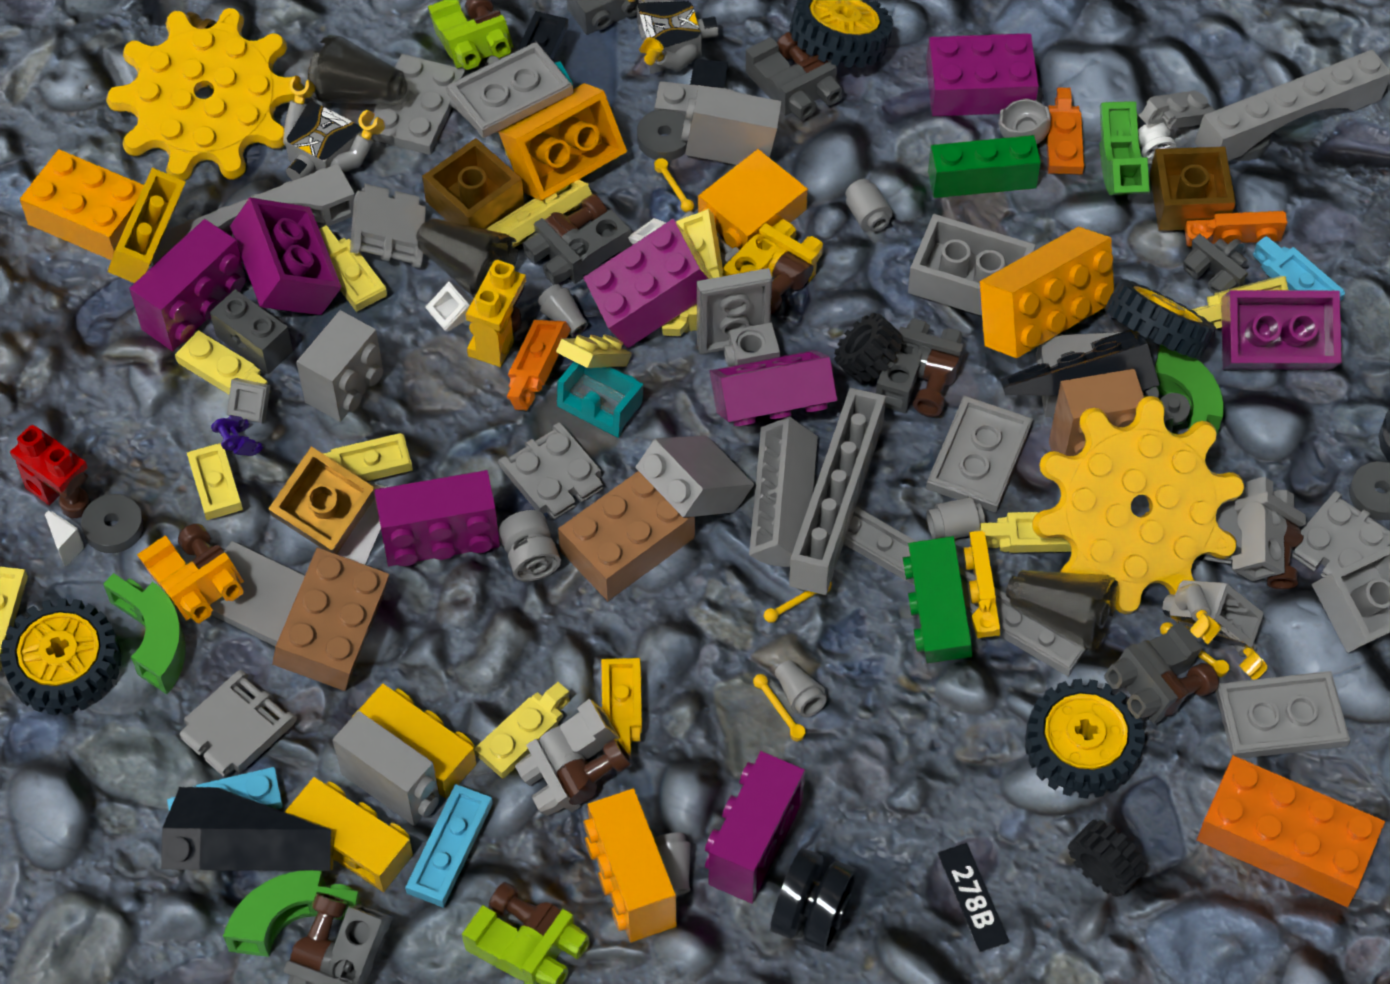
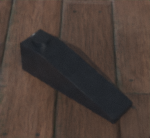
M1133 330L1091 343L1093 350L1086 353H1075V351L1064 353L1054 366L1050 367L1048 363H1041L1000 379L1005 395L1058 396L1061 381L1135 369L1143 395H1146L1147 390L1159 386V381L1148 343L1139 332Z
M179 787L162 827L161 869L333 871L334 829L293 814L279 811L256 800L244 798L221 787Z

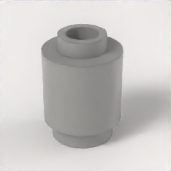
M860 179L852 183L845 192L847 197L846 204L862 230L876 232L885 228L892 216V209L876 184L870 183L867 179Z
M972 497L935 504L934 509H929L926 513L929 532L933 539L954 536V539L969 536V532L980 531V523H985L983 508L980 503L975 504Z

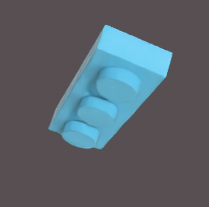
M457 784L454 785L405 887L407 894L444 908L493 805L492 797Z

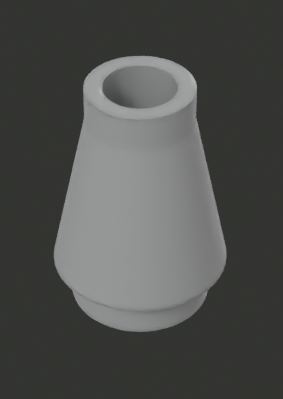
M555 284L546 289L539 297L540 311L552 321H566L571 329L569 332L571 337L580 335L588 327V322L582 316L568 288H562L560 284Z
M785 661L776 668L775 676L779 680L794 713H798L802 717H810L824 707L827 700L824 695V687L797 667L794 661Z
M669 833L654 838L675 895L689 892L691 843L686 842L684 833Z

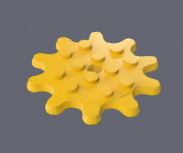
M228 8L222 11L216 24L207 29L195 28L188 15L181 11H174L170 13L166 20L168 39L158 46L145 45L139 41L128 42L123 50V57L129 65L137 70L138 76L130 84L111 88L106 98L107 105L113 111L131 112L137 117V125L125 135L123 140L125 152L131 156H140L153 148L163 149L169 156L166 173L183 181L189 179L196 164L204 160L215 162L219 166L222 175L227 179L240 178L246 170L243 153L247 146L253 143H262L272 149H279L285 146L283 143L284 126L275 121L274 111L279 105L290 103L291 100H294L295 94L292 93L289 87L292 77L277 76L273 72V65L276 60L286 53L287 43L285 39L275 33H271L257 41L244 39L242 36V28L244 26L243 15L233 8ZM302 83L299 85V92L304 89ZM207 85H210V88L214 90L212 96L206 99H200L195 94V92H198L203 87H207Z
M1146 396L1139 401L1133 422L1125 427L1114 426L1109 421L1105 412L1099 408L1086 409L1081 414L1079 420L1080 428L1085 436L1083 450L1074 456H1066L1060 452L1051 451L1043 455L1039 464L1043 476L1054 481L1059 486L1061 497L1055 507L1042 510L1034 516L1032 528L1034 533L1041 538L1062 537L1070 544L1071 557L1060 571L1062 584L1068 589L1078 590L1094 577H1105L1113 587L1112 604L1122 614H1131L1139 608L1141 595L1148 585L1160 583L1168 589L1169 594L1175 595L1179 584L1183 580L1195 581L1191 568L1197 557L1208 554L1219 559H1227L1234 554L1237 547L1235 537L1218 525L1216 512L1221 504L1238 499L1242 495L1244 482L1236 473L1216 474L1207 467L1205 461L1206 454L1217 438L1215 427L1207 421H1199L1194 423L1183 434L1170 432L1164 423L1165 406L1159 398L1154 396ZM1145 495L1149 502L1150 510L1144 515L1137 517L1131 511V502L1134 497Z

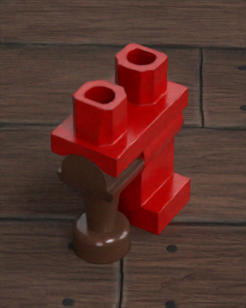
M30 425L17 437L18 444L10 451L12 458L16 460L25 488L49 506L60 496L59 504L65 516L69 518L82 517L84 510L91 503L88 493L80 488L88 479V474L84 472L88 468L86 461L37 426Z

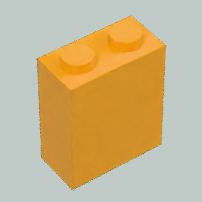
M757 149L698 195V213L710 209L714 214L717 232L731 248L737 247L741 249L753 236L759 234V229L765 223L772 227L781 219L791 223L806 211L808 188Z

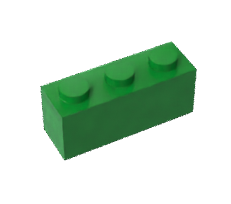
M1034 135L931 145L928 174L933 198L1035 189L1037 187L1041 162Z
M954 536L908 543L910 556L903 557L906 580L914 579L916 591L908 593L911 616L919 615L921 628L913 629L917 652L925 651L926 663L972 657L971 640Z

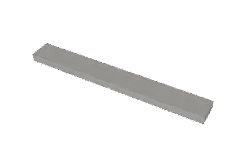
M856 506L844 544L914 585V579L906 580L903 557L910 556L908 543L917 541ZM959 567L966 615L972 620V614L979 607V603H971L969 581L975 580V577L970 572ZM994 587L1000 624V637L1069 677L1088 650L1089 642Z

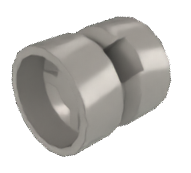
M537 510L521 511L509 516L500 524L498 533L503 547L508 553V561L513 575L517 580L535 581L549 576L557 570L561 559L542 512Z

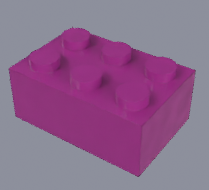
M1031 33L929 37L926 67L932 116L1000 114L1001 109H1005L1014 101L1025 98L1036 101L1038 80Z
M251 197L247 200L230 227L234 238L237 240L238 249L259 306L262 308L322 315L342 287L311 207Z
M204 218L137 280L129 290L141 330L171 351H174L182 343L187 342L193 336L196 329L207 319H211L210 311L235 289L240 292L246 283L237 240Z
M671 219L583 277L608 329L627 348L697 304V281L712 279L692 240L674 219Z
M1230 290L1221 298L1222 365L1224 370H1331L1342 363L1340 291Z
M817 350L709 370L716 412L726 421H733L734 426L755 423V417L769 414L770 419L788 417L792 415L791 410L805 407L806 412L820 411L828 408V402L837 401L830 357Z
M488 470L374 489L388 567L395 565L410 566L417 561L434 558L444 560L451 558L453 555L468 552L484 553L491 548L500 547L496 510Z
M760 751L754 764L751 762L746 764L739 784L743 786L737 797L733 795L729 797L722 814L725 821L720 831L713 829L705 846V852L709 853L705 862V868L709 869L708 885L753 904L802 806L805 769L763 751Z

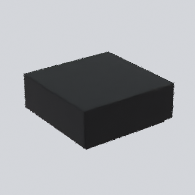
M694 59L690 85L725 88L728 62Z

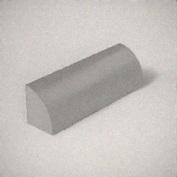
M790 416L761 427L749 555L765 564L780 567H790V558L813 495L818 439L817 435Z

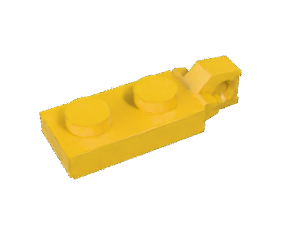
M983 530L969 532L970 547H963L966 570L973 569L975 580L969 581L971 603H979L978 609L972 614V624L977 639L1000 636L996 596L985 532Z
M640 658L601 659L602 709H604L618 734L619 742L631 758V742L640 741V733H642Z

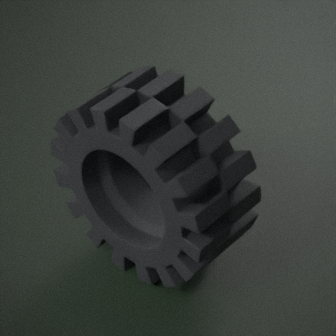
M871 313L870 317L865 315L862 317L861 323L856 321L852 324L854 328L851 331L848 329L844 333L846 335L845 339H840L838 342L840 347L835 349L834 354L836 357H834V360L837 362L836 364L859 383L863 381L869 382L871 377L877 378L880 376L879 371L881 369L885 371L889 367L887 363L889 361L893 362L897 356L894 353L899 352L902 347L899 345L903 342L900 331L879 313Z
M1095 819L1089 822L1068 845L1069 855L1075 859L1073 862L1075 866L1082 868L1084 877L1087 878L1089 876L1093 880V885L1096 887L1100 885L1103 892L1107 894L1111 892L1113 896H1122L1142 876L1146 868L1145 863L1141 861L1143 859L1141 853L1134 851L1137 847L1133 842L1128 843L1125 840L1127 838L1122 832L1118 834L1116 827L1111 824L1107 827L1106 822L1102 820L1098 822Z

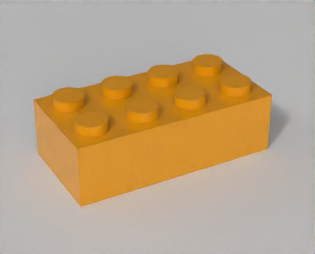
M1078 226L980 281L984 346L1014 358H1019L1105 308L1114 291L1111 237Z

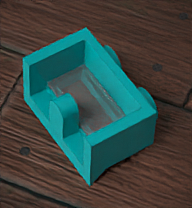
M573 362L558 379L557 407L619 438L625 424L642 404L644 384L637 381L633 376L623 374L611 367L586 368Z

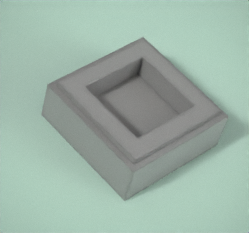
M240 378L232 379L227 415L240 416L243 419L260 423L266 420L271 385Z

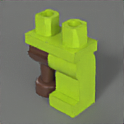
M443 0L427 6L436 35L453 60L456 69L464 67L466 70L477 67L481 59L492 55L501 58L511 53L513 44L506 20L499 10L494 11L491 0H467L465 10L472 19L467 21L458 0Z
M507 882L501 883L493 893L488 908L482 905L462 932L465 950L507 974L524 981V984H563L568 975V967L556 961V958L561 951H564L578 960L590 944L589 936L579 927L575 926L573 914L564 909L560 910L549 902L534 906L518 898L519 891L516 887ZM510 913L523 922V924L517 930L499 919L497 915L503 917Z

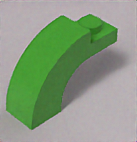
M1136 101L1102 102L1099 106L1101 124L1099 148L1102 174L1107 192L1110 195L1148 194L1150 192L1148 157L1142 158L1140 153Z
M1161 344L1155 362V371L1159 381V386L1156 387L1159 394L1165 396L1169 393H1179L1185 396L1190 404V415L1187 418L1188 429L1196 422L1207 421L1213 424L1218 434L1223 418V399L1214 376L1195 357L1191 358L1187 355L1179 354L1177 351H1172Z
M113 573L103 584L110 603L140 622L146 628L140 647L131 656L137 675L165 694H168L180 676L186 653L184 633L176 609L168 595L153 581L143 590L134 580L127 579L125 581Z
M316 870L295 871L272 878L250 892L236 907L223 935L229 952L269 957L272 944L284 927L301 918L316 917L318 912L312 908L316 892L327 893L348 902L341 918L334 917V919L339 920L344 919L349 906L362 905L359 892L342 884H333L330 887H326L322 871Z

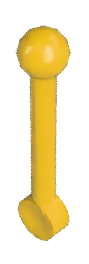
M664 158L657 159L654 163V169L656 172L664 175L680 200L682 211L686 213L693 211L694 203L685 197L670 174L668 161Z
M832 582L830 583L828 592L831 590ZM805 591L775 609H766L763 617L768 623H773L780 614L817 593Z
M1170 622L1163 623L1160 626V633L1162 635L1166 634L1170 627L1174 625ZM1201 650L1198 657L1211 665L1218 677L1225 676L1229 670V664L1224 660H1215Z
M757 674L753 679L754 686L757 689H762L788 725L791 739L794 741L803 740L805 728L800 724H796L768 686L767 677L764 674Z

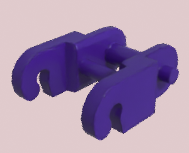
M230 415L228 418L217 419L211 425L212 431L220 433L223 438L221 447L225 450H233L234 454L253 456L263 448L260 442L256 443L255 440L249 439V437L239 436L238 433L243 432L250 425L247 419L243 420L240 416Z

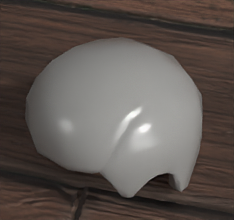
M1025 98L1014 101L1005 109H1001L998 124L1004 138L1034 135L1037 145L1044 140L1050 130L1051 116L1047 106L1038 101Z

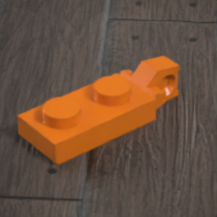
M1057 87L1055 106L1048 105L1051 116V127L1046 136L1048 174H1083L1082 117L1079 106H1071V88Z
M1286 212L1214 214L1212 220L1186 221L1187 246H1192V240L1199 233L1212 244H1215L1219 239L1224 240L1227 244L1235 239H1239L1243 243L1259 242L1266 235L1272 241L1279 242L1282 240L1287 225Z
M533 321L508 372L510 378L509 387L511 388L507 398L511 401L515 410L527 411L535 399V392H540L542 385H545L559 355L556 352L561 339L568 337L571 330L566 321Z

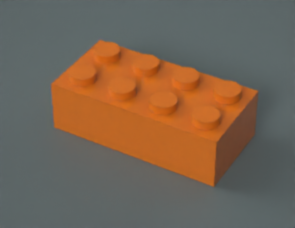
M1233 755L1196 841L1348 908L1359 887L1385 821Z

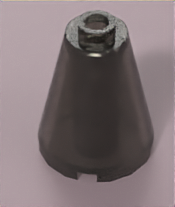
M331 34L324 37L320 42L325 44L321 51L313 52L308 68V79L315 86L316 96L312 97L317 101L342 104L394 105L406 95L408 83L401 70L342 36Z
M433 218L428 222H424L419 227L416 235L419 250L473 297L478 292L494 260L512 264L514 267L516 265L518 249L512 245L516 240L505 233Z
M1021 570L1017 576L1013 575L1010 578L1006 589V597L1010 598L1011 607L1082 648L1097 651L1109 630L1104 627L1108 615L1112 617L1114 615L1119 584L1114 577L1109 575Z

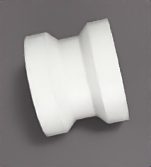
M1164 123L1145 124L1138 130L1139 146L1143 148V158L1148 157L1149 164H1152L1155 149L1177 148L1174 139L1169 137L1170 129Z

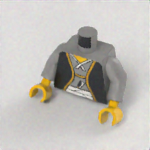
M638 0L637 26L642 41L639 51L645 53L644 61L649 67L650 74L667 69L676 72L681 71L692 63L694 59L701 57V39L718 36L715 16L696 19L693 5L689 1Z
M299 76L292 77L289 87L292 93L295 94V98L289 103L283 138L288 159L291 162L286 169L289 178L294 181L315 173L319 169L328 168L335 164H339L343 173L360 167L373 143L372 135H378L384 131L385 123L383 119L376 117L370 126L375 115L373 112L366 110L361 113L358 125L311 100L308 104H305V98L313 95L315 86L312 81L307 79L305 88L299 92L301 78Z
M1183 580L1179 584L1175 595L1170 594L1165 597L1163 601V613L1165 616L1171 617L1177 623L1182 622L1189 632L1197 638L1201 637L1207 644L1212 640L1233 644L1240 656H1247L1239 666L1252 680L1258 679L1267 670L1268 665L1255 652L1257 647L1254 642L1264 613L1227 583Z

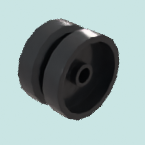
M801 848L790 866L778 896L770 924V931L792 939L799 933L806 920L803 932L804 944L826 952L841 926L848 909L857 869L835 861L828 867L821 880L824 869L823 855Z

